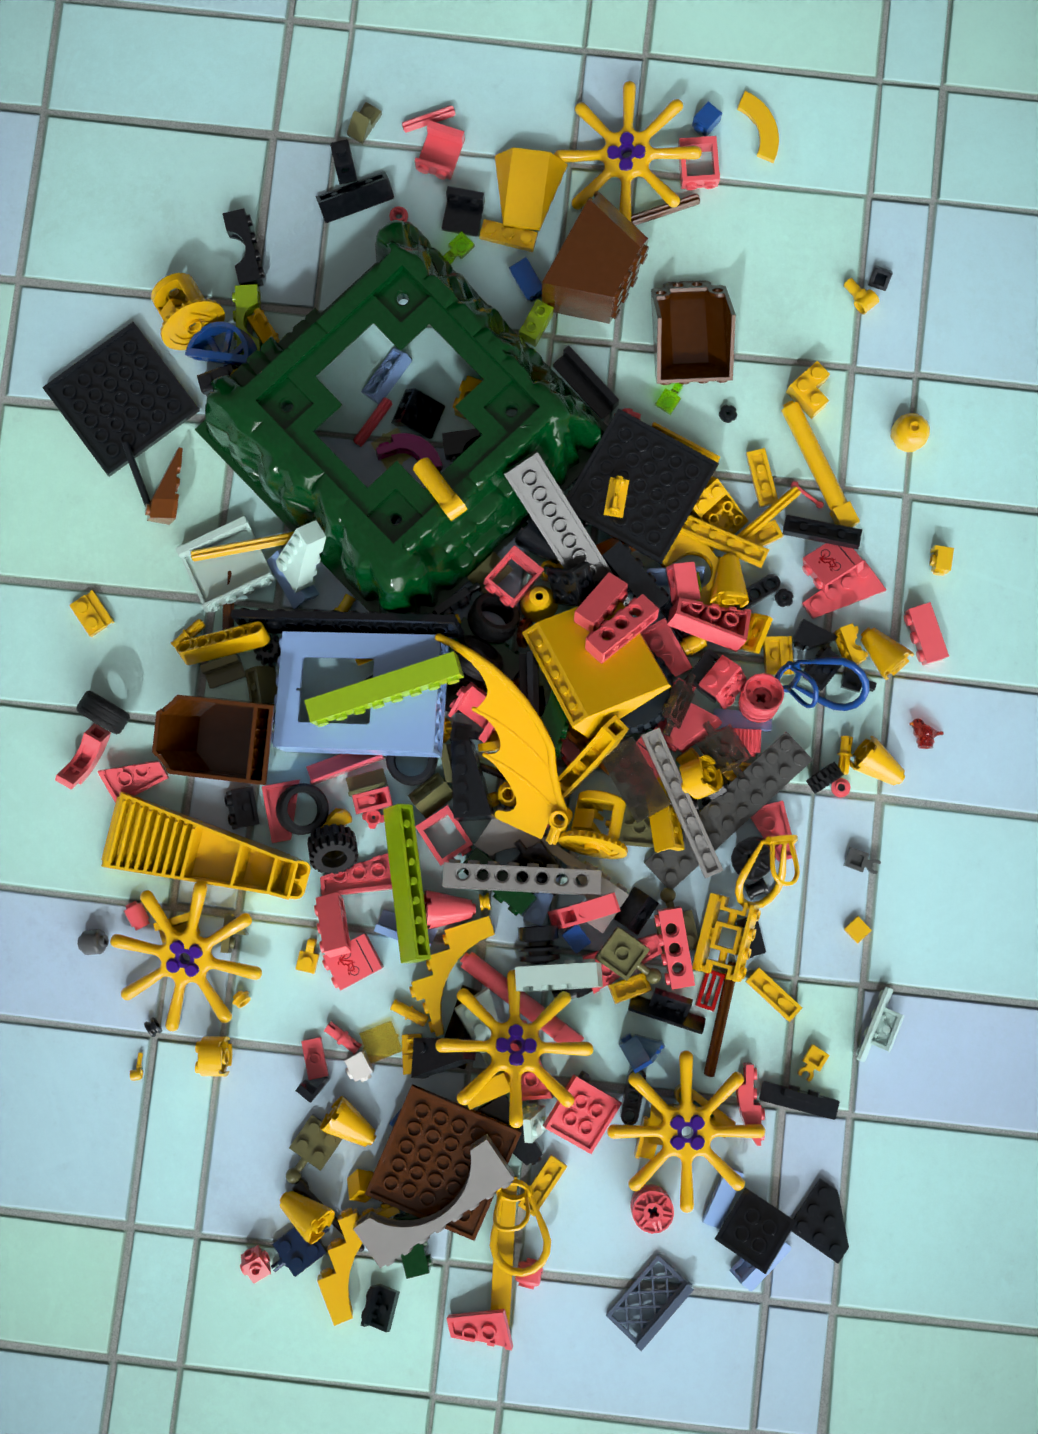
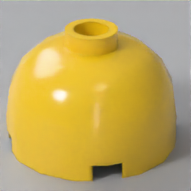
M907 413L900 416L893 423L890 437L898 449L904 452H914L926 444L930 435V427L928 421L923 416L917 413Z

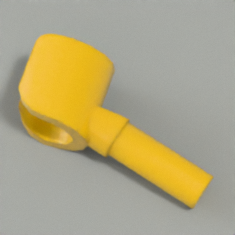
M138 1052L136 1070H130V1080L132 1081L143 1078V1070L141 1069L143 1053Z

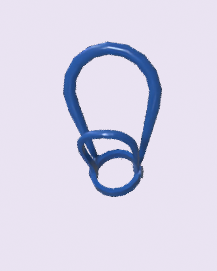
M841 657L797 660L796 662L788 661L775 675V678L780 681L781 676L787 669H791L796 673L792 682L784 685L783 689L784 692H789L806 708H813L818 702L832 710L848 711L859 707L865 702L870 692L869 679L865 671L855 662ZM800 664H827L848 667L858 675L862 683V691L858 698L844 704L830 701L819 696L817 683L813 677L802 671ZM801 676L809 680L814 693L797 686ZM793 688L812 698V703L808 704Z

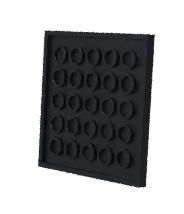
M134 322L42 387L109 477L128 464L121 445L122 443L129 441L133 455L136 458L200 411Z
M618 408L566 499L579 519L662 564L719 463ZM622 476L624 477L623 479L629 480L623 518L604 515L610 477Z

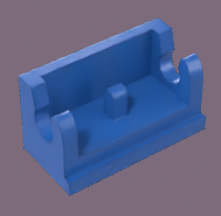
M526 257L509 267L527 301L533 302L542 296V283Z

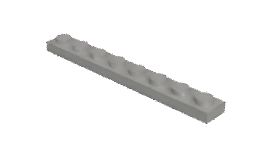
M660 728L641 735L704 878L723 871L689 793H685L681 788L683 781Z

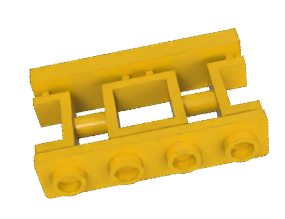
M710 893L692 969L711 973L713 965L728 969L726 979L741 982L745 978L747 971L745 968L746 961L749 960L751 955L750 944L756 935L755 924L756 921H759L761 915L760 905L744 902L743 910L741 911L727 907L730 897ZM720 910L730 912L727 923L718 921ZM737 914L747 917L745 928L735 925ZM722 927L737 931L733 949L718 945ZM711 948L720 950L718 961L708 959ZM728 953L738 955L735 966L726 964Z

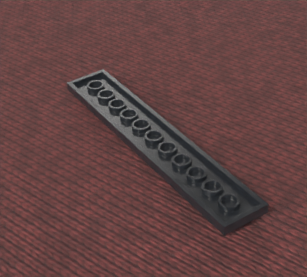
M248 608L232 609L231 617L239 626L259 621L270 634H282V631L428 635L439 633L451 639L464 638V630L456 616L451 613L436 615L429 612L424 614H415L413 612L397 614L391 611L386 613H377L375 611L359 613L358 611L340 612L338 610L323 612L321 610L303 611L301 609L286 611L284 609L267 610L259 608L258 610H250Z

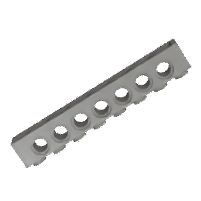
M449 859V863L444 862L442 882L444 888L601 896L602 870H598V867L587 866L586 870L578 869V866L567 865L565 869L558 868L559 865L547 864V868L539 867V864L527 863L526 867L519 866V863L508 862L507 865H500V862L488 861V865L480 864V861L468 860V863H460L461 860ZM462 869L469 871L466 879H460L458 876ZM480 871H488L489 875L486 880L478 879ZM501 871L507 872V880L499 881L497 878L498 874ZM519 873H527L528 879L525 882H519L517 880ZM540 873L548 876L545 883L537 882V876ZM558 875H566L568 878L565 884H558L556 882ZM583 875L587 878V883L585 885H578L576 878Z

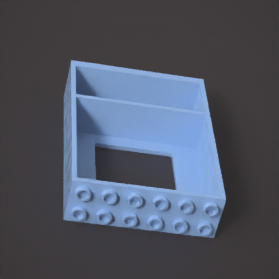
M282 631V637L279 639L281 654L277 661L279 675L276 677V685L278 690L274 698L276 713H274L273 724L275 727L271 736L273 747L284 752L442 758L447 683L440 685L441 687L436 690H424L418 696L411 697L409 695L403 697V700L400 702L392 703L390 701L384 703L385 706L377 709L372 707L370 709L369 724L329 723L322 727H318L310 722H299L301 691L297 690L302 687L303 662L306 657L374 659L373 677L449 653V646L436 641L435 635Z

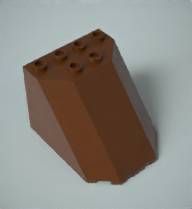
M702 280L667 282L663 284L662 288L651 289L654 363L657 384H689L690 382L705 384L709 381L725 383L733 380L736 314L726 286L711 285V282Z

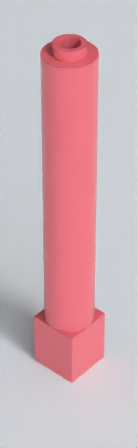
M466 952L460 960L462 963L460 967L509 1004L507 978L474 952L470 954ZM520 991V1014L533 1022L544 1011L545 1007L527 993ZM554 1016L541 1028L555 1042H582L584 1039L580 1033L557 1016Z

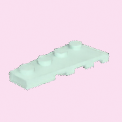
M486 987L475 994L474 997L498 1021L490 989ZM460 1004L454 1008L472 1040L486 1041L491 1037V1030L465 1005ZM479 1052L488 1067L491 1063V1056L487 1052Z

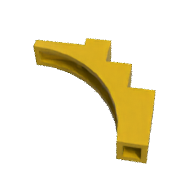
M616 715L599 730L586 748L558 776L564 800L579 788L584 779L617 747L628 732L629 728Z
M490 916L444 930L445 934L442 937L445 946L449 945L450 949L431 954V959L426 960L428 971H432L433 975L411 982L412 986H409L412 998L416 997L417 1001L425 999V1002L422 1003L425 1014L429 1013L431 1021L428 1024L431 1033L435 1032L436 1037L445 1033L442 1022L441 1002L448 976L458 959L469 948L481 940L495 935Z
M382 1203L379 1208L364 1210L362 1215H359L357 1208L353 1210L352 1208H347L340 1212L341 1215H338V1222L345 1239L337 1238L330 1242L328 1253L334 1269L326 1268L322 1270L317 1278L334 1326L353 1319L348 1282L355 1255L362 1245V1241L353 1230L355 1222L370 1211L390 1218L400 1213L399 1209Z

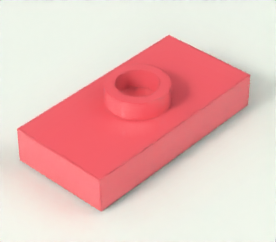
M317 1037L301 1041L308 1079L312 1080L329 1076L322 1038Z

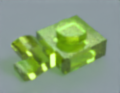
M460 232L448 244L450 250L443 257L451 265L457 256L462 260L475 247V244L463 232Z
M675 383L671 391L665 388L655 406L671 415L681 400L677 395L682 390L684 384Z

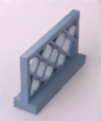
M658 1254L608 1312L606 1317L642 1351L693 1292L695 1287L690 1282H687ZM658 1261L665 1267V1275H654L653 1266ZM667 1269H668L673 1275H668ZM651 1270V1275L646 1276L647 1273ZM676 1277L682 1283L678 1289H669L668 1278ZM651 1278L652 1290H641L640 1282L642 1279ZM654 1278H666V1290H655ZM638 1285V1291H633ZM669 1292H674V1294L669 1298ZM641 1293H652L653 1305H642ZM655 1293H667V1302L663 1305H656ZM630 1294H638L639 1305L628 1306L627 1297ZM639 1308L640 1320L629 1321L628 1309ZM642 1308H653L654 1317L651 1320H643ZM617 1309H625L626 1321H618L612 1314ZM640 1323L641 1332L636 1338L629 1332V1324ZM643 1323H648L643 1329Z

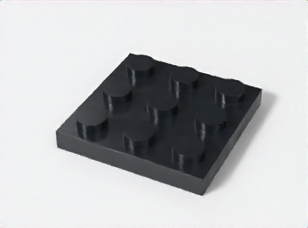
M745 1187L716 1235L715 1240L762 1273L767 1274L796 1226L797 1221Z

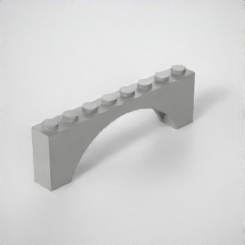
M507 806L504 809L502 807L498 809L504 811H511V809ZM492 819L474 844V846L492 856L503 850L517 848L514 843L521 839L526 848L535 845L541 840L551 854L566 865L578 866V869L586 870L587 866H593L587 861L584 863L579 861V856L573 851L569 850L567 853L558 842L556 845L548 844L546 833H544L542 839H539L498 819ZM602 872L601 896L615 892L620 908L629 896L626 893L627 888L620 883L614 885L610 882L611 877ZM580 875L577 877L581 885L587 883L585 876ZM585 895L586 900L592 899V898H595V897H599V896ZM616 913L588 921L587 923L601 933H604Z
M488 1134L471 1144V1166L467 1180L458 1195L443 1209L427 1217L414 1220L390 1219L370 1211L355 1222L353 1230L380 1268L385 1265L390 1266L396 1261L398 1256L408 1254L413 1249V1246L418 1243L423 1244L430 1238L431 1234L441 1232L445 1229L446 1224L451 1221L456 1222L463 1216L464 1212L474 1210L479 1206V1202L485 1198L486 1200L492 1198L497 1190L500 1188L505 1189L512 1184L514 1172Z

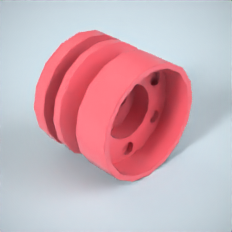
M761 673L750 677L739 696L738 706L740 712L745 718L756 723L772 719L783 701V686L777 678L769 674Z
M653 1184L644 1185L632 1195L630 1202L631 1213L636 1225L641 1230L653 1234L660 1233L669 1227L674 1217V1207L669 1195L663 1188ZM655 1207L657 1213L653 1212L652 1214H650L648 1209H653Z

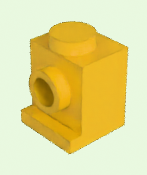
M933 546L930 549V553H934L931 555L929 565L932 566L931 572L934 575L944 576L951 571L954 548Z

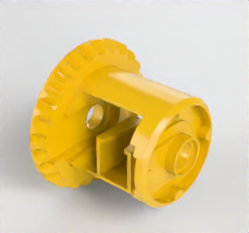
M170 274L162 278L152 290L151 300L164 321L160 329V335L164 344L171 349L186 350L192 337L202 327L213 322H224L225 312L222 306L215 300L205 299L193 277L189 274Z
M585 790L580 792L571 831L561 833L558 843L568 850L586 856L603 859L626 857L627 847L619 841L626 807L625 801L617 795L604 791ZM599 811H612L611 821H605V826H609L608 835L602 834L593 822V819L604 820V817L598 813Z

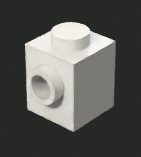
M364 1050L344 1061L348 1067L345 1069L350 1079L353 1078L355 1082L360 1080L362 1083L372 1077L371 1073L374 1072V1068Z

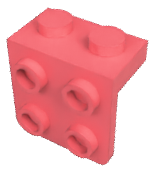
M722 655L700 681L699 686L713 695L721 708L726 709L734 703L735 697L739 692H742L748 680L738 664Z

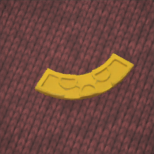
M745 91L737 110L749 117L758 129L759 151L757 157L774 163L779 146V133L775 119L760 99Z

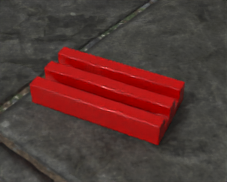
M712 970V977L704 1003L700 1002L710 973L704 974L695 1006L714 1012L726 974ZM716 976H720L711 1006H708Z

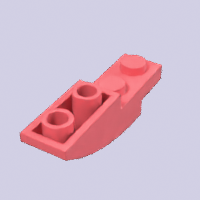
M614 892L548 912L551 925H558V929H564L620 912V908Z
M743 1063L744 1082L736 1089L739 1112L744 1125L761 1124V1120L765 1119V1110L761 1108L760 1103H754V1100H757V1088H754V1080H757V1068H754L752 1063ZM765 1135L762 1138L752 1139L757 1146H761V1140L765 1139Z

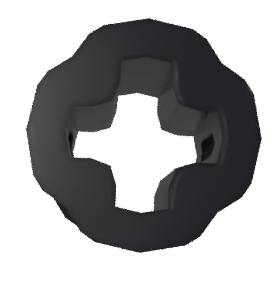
M763 878L750 885H744L751 901L754 900V897L761 894H769Z

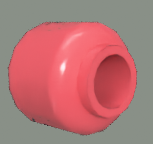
M526 1258V1261L518 1263L517 1268L532 1266L537 1260ZM543 1267L536 1273L528 1276H515V1280L519 1282L518 1286L529 1289L539 1286Z

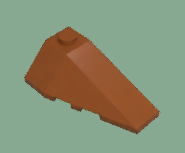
M179 447L176 450L149 504H146L145 515H148L147 521L170 525L176 519L179 494H175V492L178 491L180 479L177 477V474L181 470L183 448Z

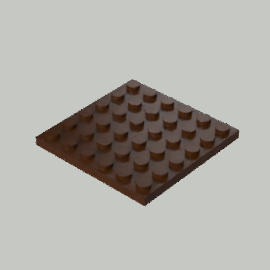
M412 1084L365 1195L419 1218L432 1215L447 1206L464 1186L471 1166L470 1146L472 1143L488 1134L503 1158L509 1163L522 1130L513 1128L475 1110H469L468 1107ZM493 1197L488 1200L485 1198L479 1202L480 1204L472 1211L467 1210L459 1220L446 1224L445 1229L475 1241Z

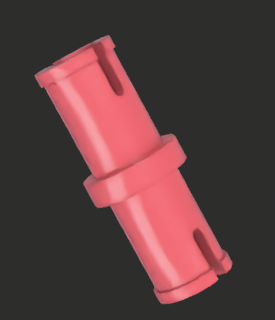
M332 1021L324 1029V1032L337 1040L338 1045L342 1044L354 1055L362 1045L348 1035V1031H343Z

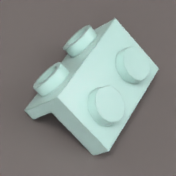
M530 1103L523 1108L525 1143H533L547 1130L542 1126L547 1119L546 1106Z

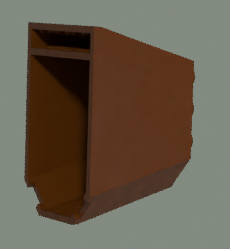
M596 191L594 199L589 198L542 281V302L553 307V313L610 324L612 319L617 318L621 302H626L630 287L633 288L636 284L639 268L647 259L649 246H647L648 238L600 192Z
M176 695L171 702L156 712L152 753L159 758L169 774L266 785L275 704L216 697Z

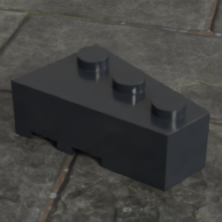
M414 1038L411 1078L425 1079L436 1073H442L447 1069L456 1068L475 1061L476 1052H439L435 1044L441 1038ZM449 1038V1039L471 1040V1039H463V1038Z

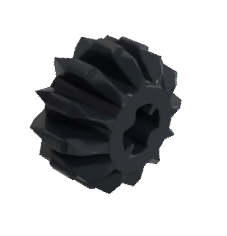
M269 634V643L254 649V653L257 654L256 660L261 661L263 666L268 663L270 667H273L274 662L278 664V657L281 654V648L279 647L280 638L277 635L272 638L271 634Z

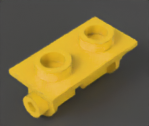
M260 308L255 309L254 315L248 316L247 320L262 344L269 337H273L278 343L280 341L278 338L279 334L275 332L268 322L264 310Z
M622 476L610 477L604 515L623 518L629 480L623 479L624 477Z

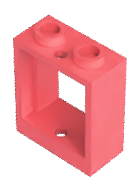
M717 137L679 138L678 147L698 146L702 152L711 151L713 175L687 176L686 159H679L681 189L695 190L697 188L713 189L718 187L720 172Z
M514 545L484 580V585L488 592L499 596L500 601L504 605H510L514 608L541 577L544 569ZM511 559L532 576L514 598L493 582L495 577Z
M448 805L415 826L440 866L444 862L449 863V859H455L454 857L460 853L464 856L472 850L471 846L474 845L459 821L454 819L453 812ZM449 815L466 843L442 858L425 833V830Z

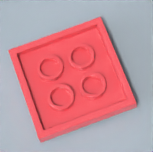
M573 1074L566 1086V1089L574 1097L573 1105L564 1107L557 1101L542 1126L592 1154L622 1103Z

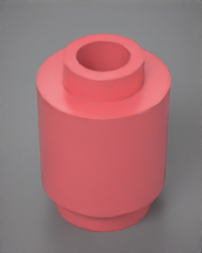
M137 901L126 905L127 909L124 910V913L131 927H134L136 931L150 924L149 916L142 902L137 903Z

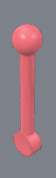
M793 481L791 483V488L796 486L803 495L816 504L817 508L824 506L822 501L816 500L799 487L798 482Z

